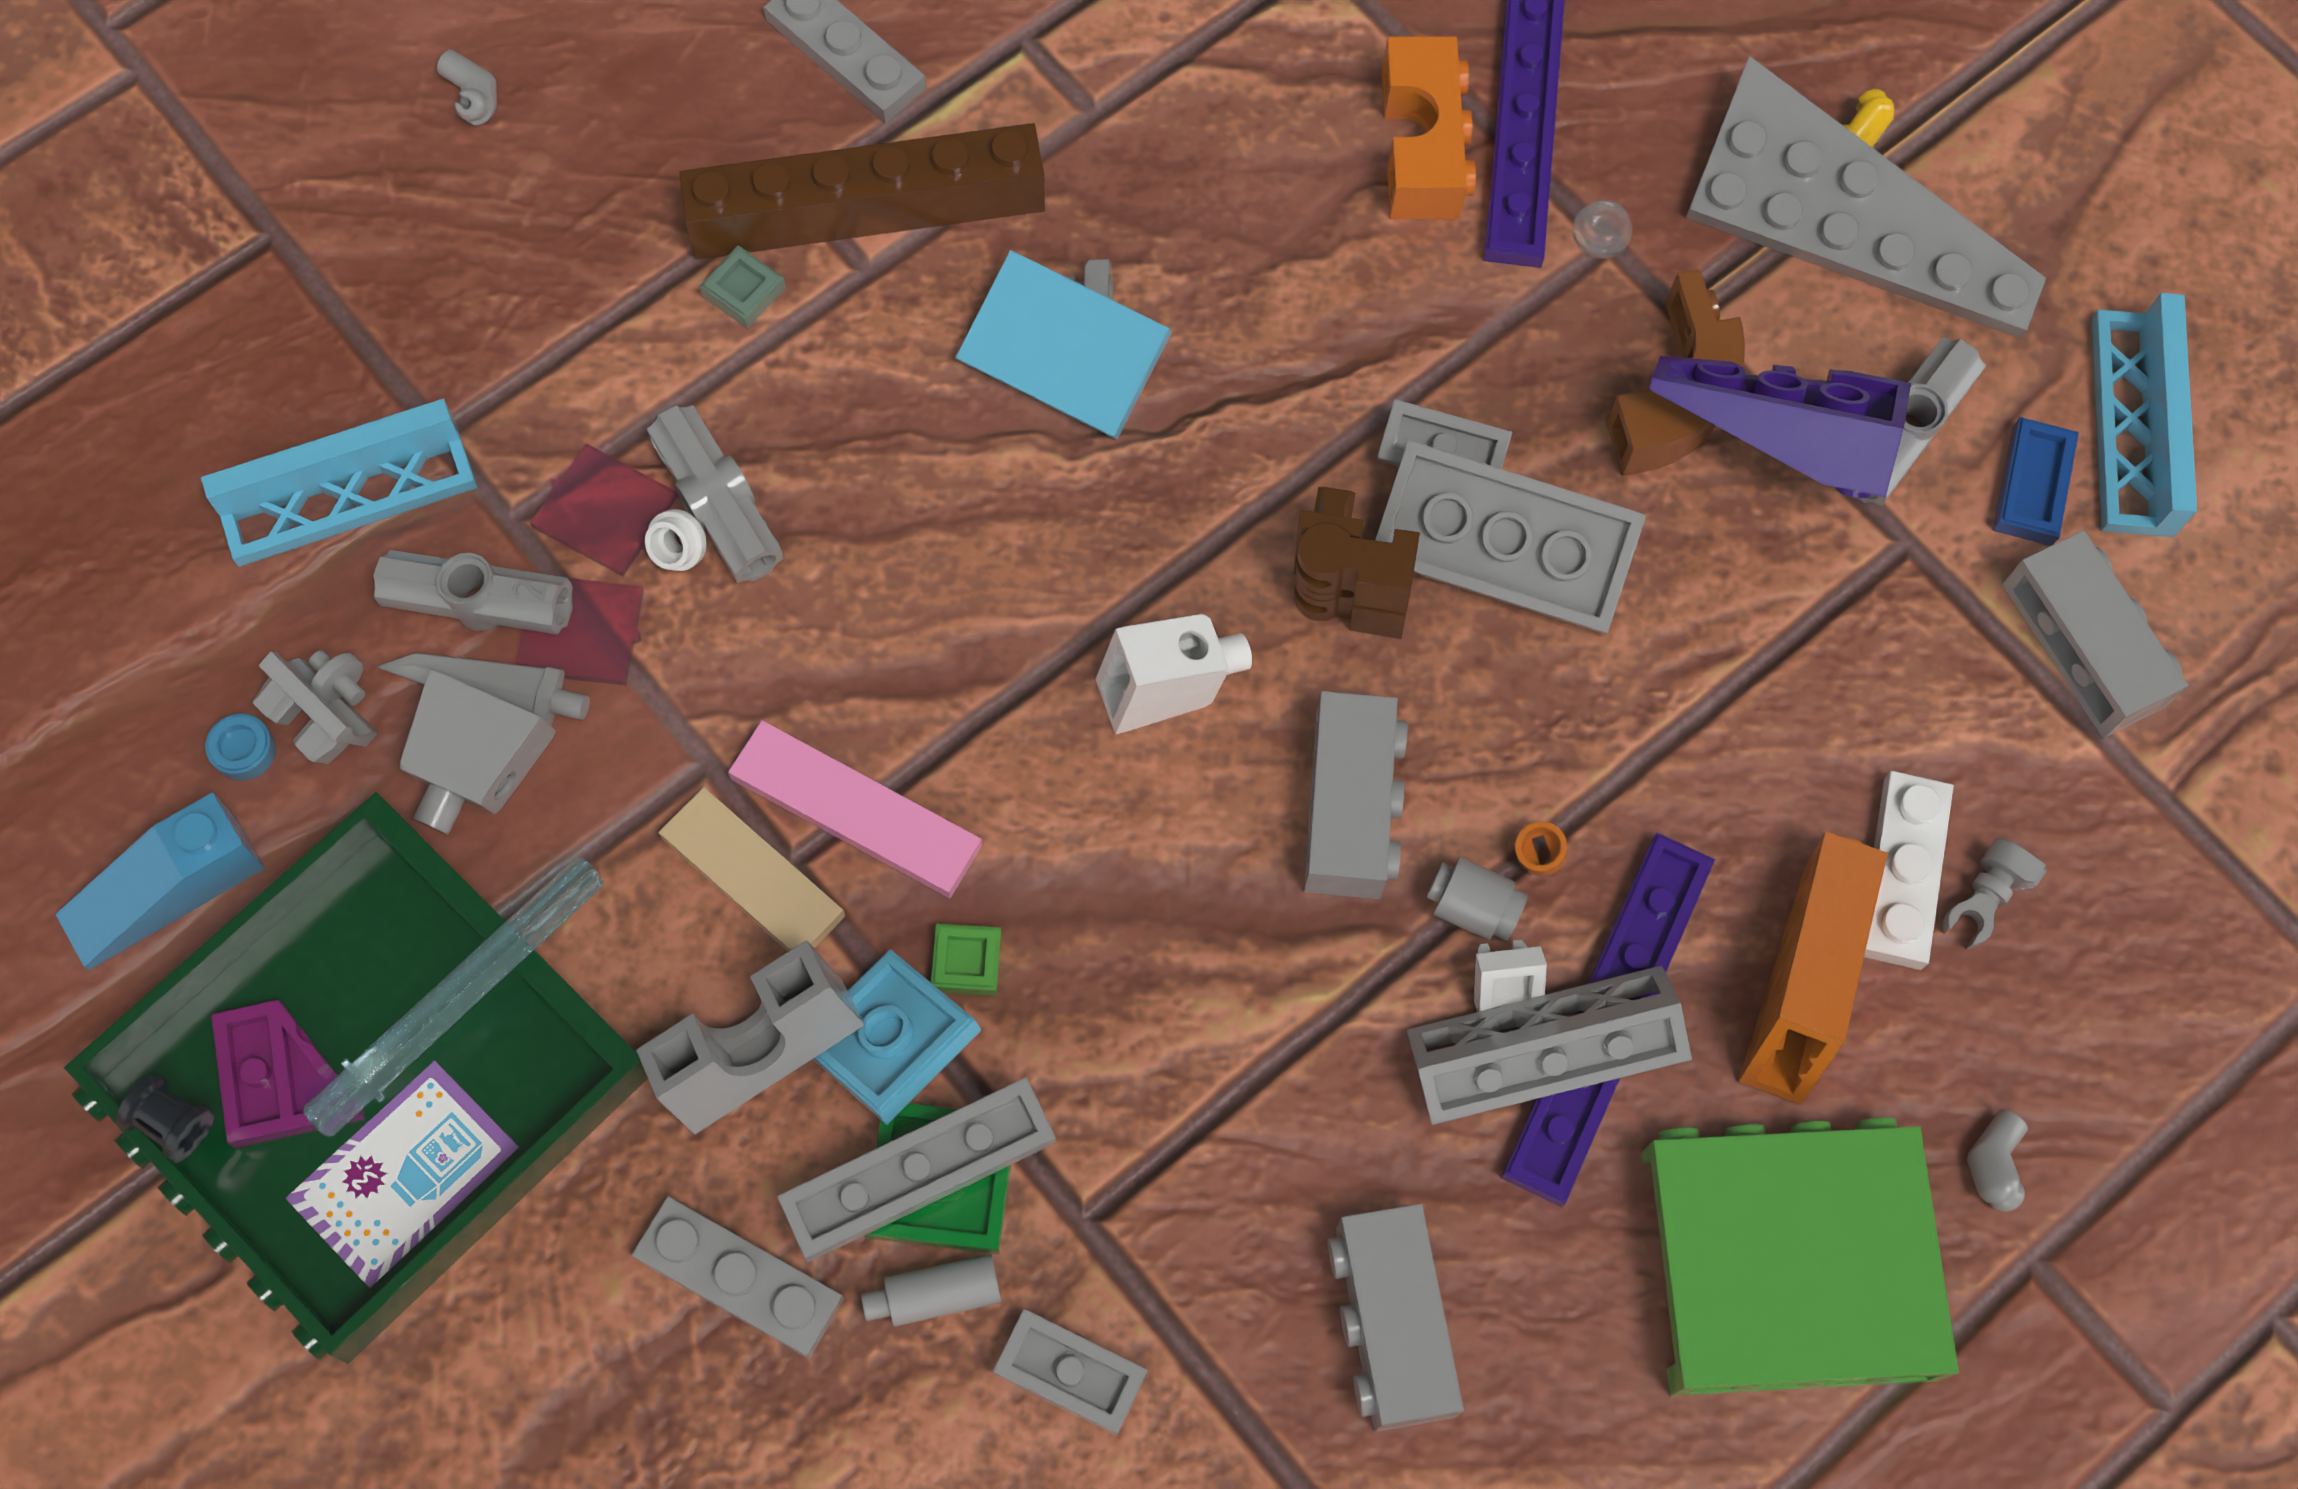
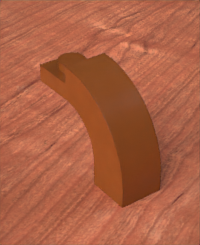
M1700 269L1677 273L1665 305L1682 358L1730 361L1743 367L1745 339L1741 318L1735 317L1719 320L1720 309L1717 296L1713 290H1707ZM1650 389L1617 395L1606 422L1622 476L1647 472L1678 461L1699 447L1716 427V425Z

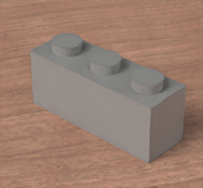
M2085 530L2023 559L2002 584L2103 739L2166 708L2189 686L2182 676L2179 661L2169 650L2163 648L2147 624V617L2142 606L2135 599L2128 596L2113 573L2109 557L2101 548L2093 544Z
M1321 691L1315 722L1304 893L1381 899L1387 879L1397 880L1401 843L1400 841L1390 840L1391 818L1400 819L1402 815L1404 780H1393L1394 758L1404 759L1408 730L1407 721L1396 720L1398 698Z
M1422 1204L1341 1217L1336 1227L1337 1237L1328 1238L1327 1244L1334 1279L1345 1278L1350 1305L1341 1306L1340 1314L1347 1347L1358 1346L1363 1373L1353 1376L1355 1397L1360 1416L1371 1415L1374 1432L1456 1418L1464 1411Z

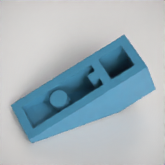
M212 792L152 826L55 915L83 966L87 970H91L264 870L265 866L236 816Z

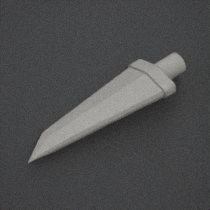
M418 652L377 666V668L425 685L430 670L433 669L538 715L550 726H552L555 714L584 720L590 706L589 696L562 689L565 675L564 670L549 666L543 668Z

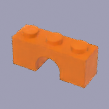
M1388 36L1381 70L1384 119L1411 120L1420 124L1427 131V133L1419 136L1393 137L1387 166L1390 219H1459L1465 196H1473L1476 185L1475 161L1465 160L1464 145L1471 144L1472 112L1471 110H1462L1461 96H1466L1468 92V61L1459 60L1457 36Z

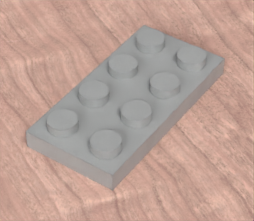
M1408 440L1375 541L1392 543L1395 529L1420 532L1414 574L1606 635L1611 625L1646 514Z

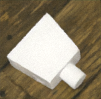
M1204 614L1116 628L1095 679L1115 735L1213 703L1226 675L1251 668L1252 654L1249 643L1243 633L1218 638L1211 619Z

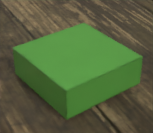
M936 924L931 983L943 993L997 996L1002 936L1001 927Z

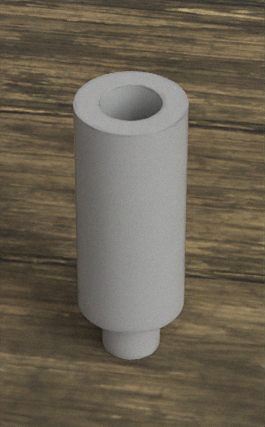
M992 1254L884 1277L886 1289L861 1294L866 1321L891 1316L894 1327L1001 1303Z

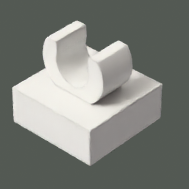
M1513 940V950L1490 952L1488 943L1479 945L1478 954H1476L1474 1003L1477 1012L1545 995L1547 963L1541 946L1528 948L1522 940Z

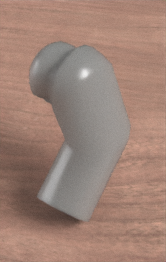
M449 49L445 51L438 61L437 73L460 87V103L455 102V109L458 115L474 125H480L489 121L497 110V85L495 77L455 50Z
M2006 1109L1999 1110L1972 1146L1967 1157V1162L1979 1195L1984 1201L1990 1203L1994 1209L2001 1212H2008L2018 1208L2025 1198V1189L2020 1183V1177L2011 1153L2028 1131V1126L2018 1115Z

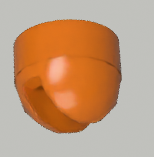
M1545 821L1533 822L1525 826L1516 838L1515 851L1518 861L1531 874L1538 876L1551 875L1562 868L1567 860L1568 845L1565 835L1560 828L1552 823ZM1542 836L1545 837L1552 859L1551 863L1540 865L1539 855L1532 839Z

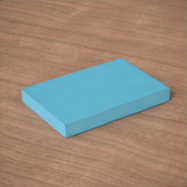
M1010 250L956 358L960 362L1117 440L1172 331L1170 328Z

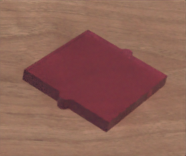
M586 443L563 477H557L552 481L554 490L530 524L535 530L623 577L645 546V535L651 521L658 514L669 510L678 498L677 491Z
M568 578L573 586V610L567 627H563L558 635L522 629L523 634L516 664L543 668L549 666L565 671L564 679L626 686L634 644L639 643L642 639L637 627L644 595L643 587Z

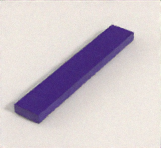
M1506 0L1483 261L1537 268H1541L1543 264L1565 0Z
M1656 832L1587 984L1662 966L1666 973L1715 859ZM1652 992L1629 998V1000H1637L1657 994ZM1577 1011L1574 1013V1015L1582 1014L1585 1012ZM1620 1078L1536 1099L1501 1179L1562 1208L1569 1197Z

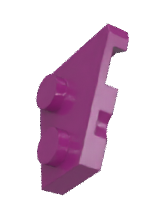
M279 1000L211 1014L226 1137L229 1145L234 1148H240L365 1120L362 1107L287 1007Z

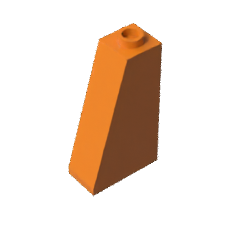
M1829 831L1824 832L1804 866L1738 1082L1802 1105L1844 1044L1886 864L1887 852L1867 846L1854 838L1842 837Z

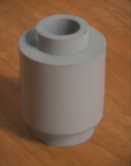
M1459 856L1453 867L1443 862L1441 863L1426 898L1437 902L1433 911L1434 916L1484 939L1490 940L1492 936H1495L1507 942L1521 916L1528 894L1515 889V881Z

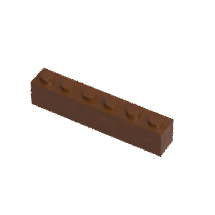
M1035 123L679 171L685 221L695 260L727 256L737 246H740L749 253L1045 212L1044 169Z

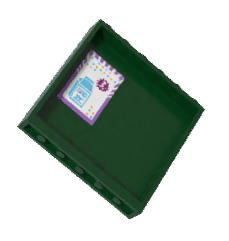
M377 792L370 796L64 1067L80 1085L71 1093L74 1099L98 1122L103 1121L109 1116L122 1130L123 1133L114 1140L120 1149L142 1169L149 1163H152L166 1178L158 1186L161 1193L185 1216H188L195 1209L210 1225L202 1234L207 1243L230 1264L239 1257L255 1274L246 1282L254 1294L274 1312L284 1305L299 1321V1324L291 1331L295 1338L318 1360L321 1361L329 1354L347 1364L358 1356L648 1079L638 1053ZM279 1000L287 1007L362 1107L365 1120L234 1148L227 1143L211 1014ZM153 1073L160 1074L167 1079L169 1083L168 1089L194 1108L202 1105L214 1114L213 1124L206 1137L192 1154L178 1163L162 1154L163 1147L139 1130L127 1131L116 1122L117 1112L127 1094L138 1082Z

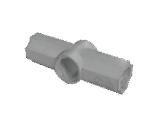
M1943 337L1908 382L1911 383L1906 415L1916 417L1923 427H1915L1905 421L1886 497L1872 495L1867 498L1858 499L1864 503L1872 502L1882 506L1921 453L1929 447L1942 425L1986 368V364L1980 359L1976 348L1962 339L1951 340Z
M676 405L658 414L656 421L647 428L652 445L658 452L665 467L669 469L675 479V489L686 511L695 517L703 530L707 532L736 582H754L771 573L775 565L784 559L777 539L767 527L766 521L762 519L754 506L756 504L754 495L731 455L724 457L693 405L687 407Z
M389 550L387 555L379 557L373 574L375 581L374 598L380 606L457 618L466 628L474 631L488 630L500 625L558 635L563 627H567L573 610V586L568 578L490 566L482 556L474 553H460L446 559ZM481 587L475 595L465 598L472 589Z

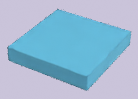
M890 949L848 990L864 1026L812 1060L887 1125L981 1031V1028L972 1016Z

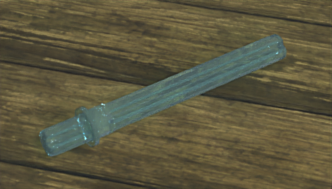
M574 858L356 1060L351 1063L345 1059L341 1064L346 1069L305 1106L303 1112L312 1125L322 1134L330 1137L335 1135L371 1100L375 1098L380 1103L385 1098L380 1092L602 887L603 880L598 871L583 858Z

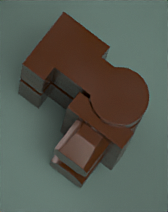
M1318 487L1314 512L1301 510L1298 523L1294 575H1296L1294 601L1298 610L1307 618L1315 621H1328L1335 617L1351 619L1350 631L1402 639L1420 532L1395 529L1392 543L1361 539L1364 520L1352 518L1356 493L1336 488Z

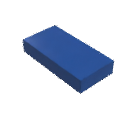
M2022 417L2018 418L2012 428L1993 531L2049 546L2056 543L2060 538L2079 432Z

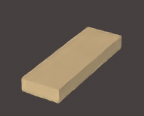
M705 787L658 832L666 844L788 952L806 940L815 948L845 917L844 910Z

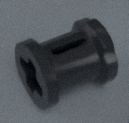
M153 1073L138 1082L127 1094L117 1112L116 1122L127 1131L139 1130L163 1147L162 1154L178 1163L192 1154L206 1137L213 1124L214 1114L202 1105L194 1108L168 1089L169 1083L167 1079L160 1074Z

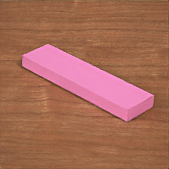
M763 720L728 772L732 781L949 899L954 894L982 847V839Z

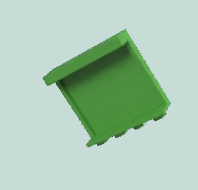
M1882 1117L1859 1121L1856 1123V1130L1832 1131L1831 1123L1828 1121H1809L1790 1126L1791 1133L1766 1134L1764 1125L1747 1124L1726 1128L1724 1130L1725 1136L1704 1138H1700L1699 1129L1675 1128L1659 1132V1140H1653L1641 1153L1642 1163H1651L1673 1340L1675 1364L1667 1368L1670 1396L1935 1382L1959 1373L1921 1126L1897 1127L1895 1118Z

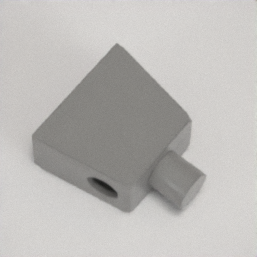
M431 669L427 676L400 760V769L428 785L412 819L438 832L449 835L465 802L495 815L503 808L551 742L556 730L538 715Z

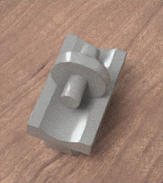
M319 650L310 657L308 663L302 658L285 661L277 652L270 651L258 665L269 678L253 700V704L267 718L277 724L287 726L303 710L311 720L293 741L294 745L312 762L329 764L349 744L367 747L378 734L352 707L360 703L365 697V691L357 684L364 670L363 663L352 653H343L331 659L323 650Z

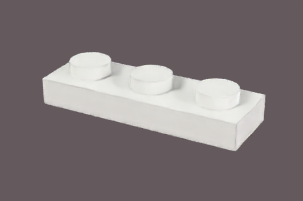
M1890 771L1884 778L1874 848L1887 852L1888 855L1864 957L1922 970L1929 964L1954 785L1895 771Z

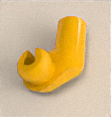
M1870 89L1863 92L1858 97L1859 103L1856 105L1857 114L1850 124L1843 125L1871 147L1875 145L1894 118V103L1891 99L1887 98L1884 91L1879 89Z

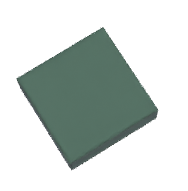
M737 246L699 288L704 299L748 329L781 294L786 286L784 277L740 246Z

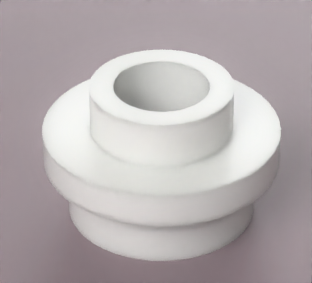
M669 509L658 514L651 521L645 535V548L651 560L659 567L674 571H685L694 567L703 559L706 552V536L700 523L691 514L680 509ZM675 533L680 537L682 545L677 542Z

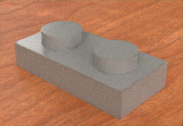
M1394 399L1377 461L1399 467L1407 442L1411 440L1502 469L1512 432Z
M1024 1309L993 1370V1374L1118 1436L1148 1370Z

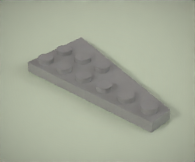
M1749 56L1686 218L2021 338L2028 329L2046 277Z

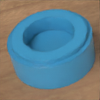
M233 714L221 719L211 728L206 738L205 750L210 763L219 773L231 780L246 781L260 776L271 766L276 755V742L270 730L257 717L249 714Z

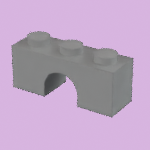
M808 940L750 976L762 1003L758 1010L744 1022L728 1028H712L706 1026L692 1013L636 1049L656 1098L694 1134L702 1131L864 1026L842 979Z

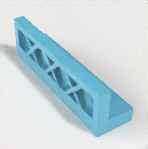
M2160 293L2146 313L2098 309L2092 317L2101 531L2174 537L2197 513L2185 295ZM2111 330L2139 332L2140 352L2129 360L2111 343ZM2139 363H2141V370L2136 367ZM2112 366L2117 370L2114 374L2112 371ZM2123 377L2142 393L2143 405L2133 413L2114 397L2113 385ZM2142 416H2143L2144 424L2139 420V418L2142 417ZM2115 420H2117L2120 423L2116 428ZM2125 430L2145 447V459L2136 467L2116 450V438ZM2145 469H2146V477L2142 474V472H2143ZM2117 473L2123 477L2119 482ZM2130 484L2148 501V516L2119 514L2118 492Z
M444 398L201 477L206 497L221 518L232 558L238 567L478 488L458 427ZM452 452L459 474L434 482L418 476L428 458ZM383 473L398 480L390 495L386 498L373 502L358 495L370 477ZM325 493L338 499L328 517L311 521L298 515L309 497ZM260 513H266L278 519L267 537L244 543L238 523L239 520Z

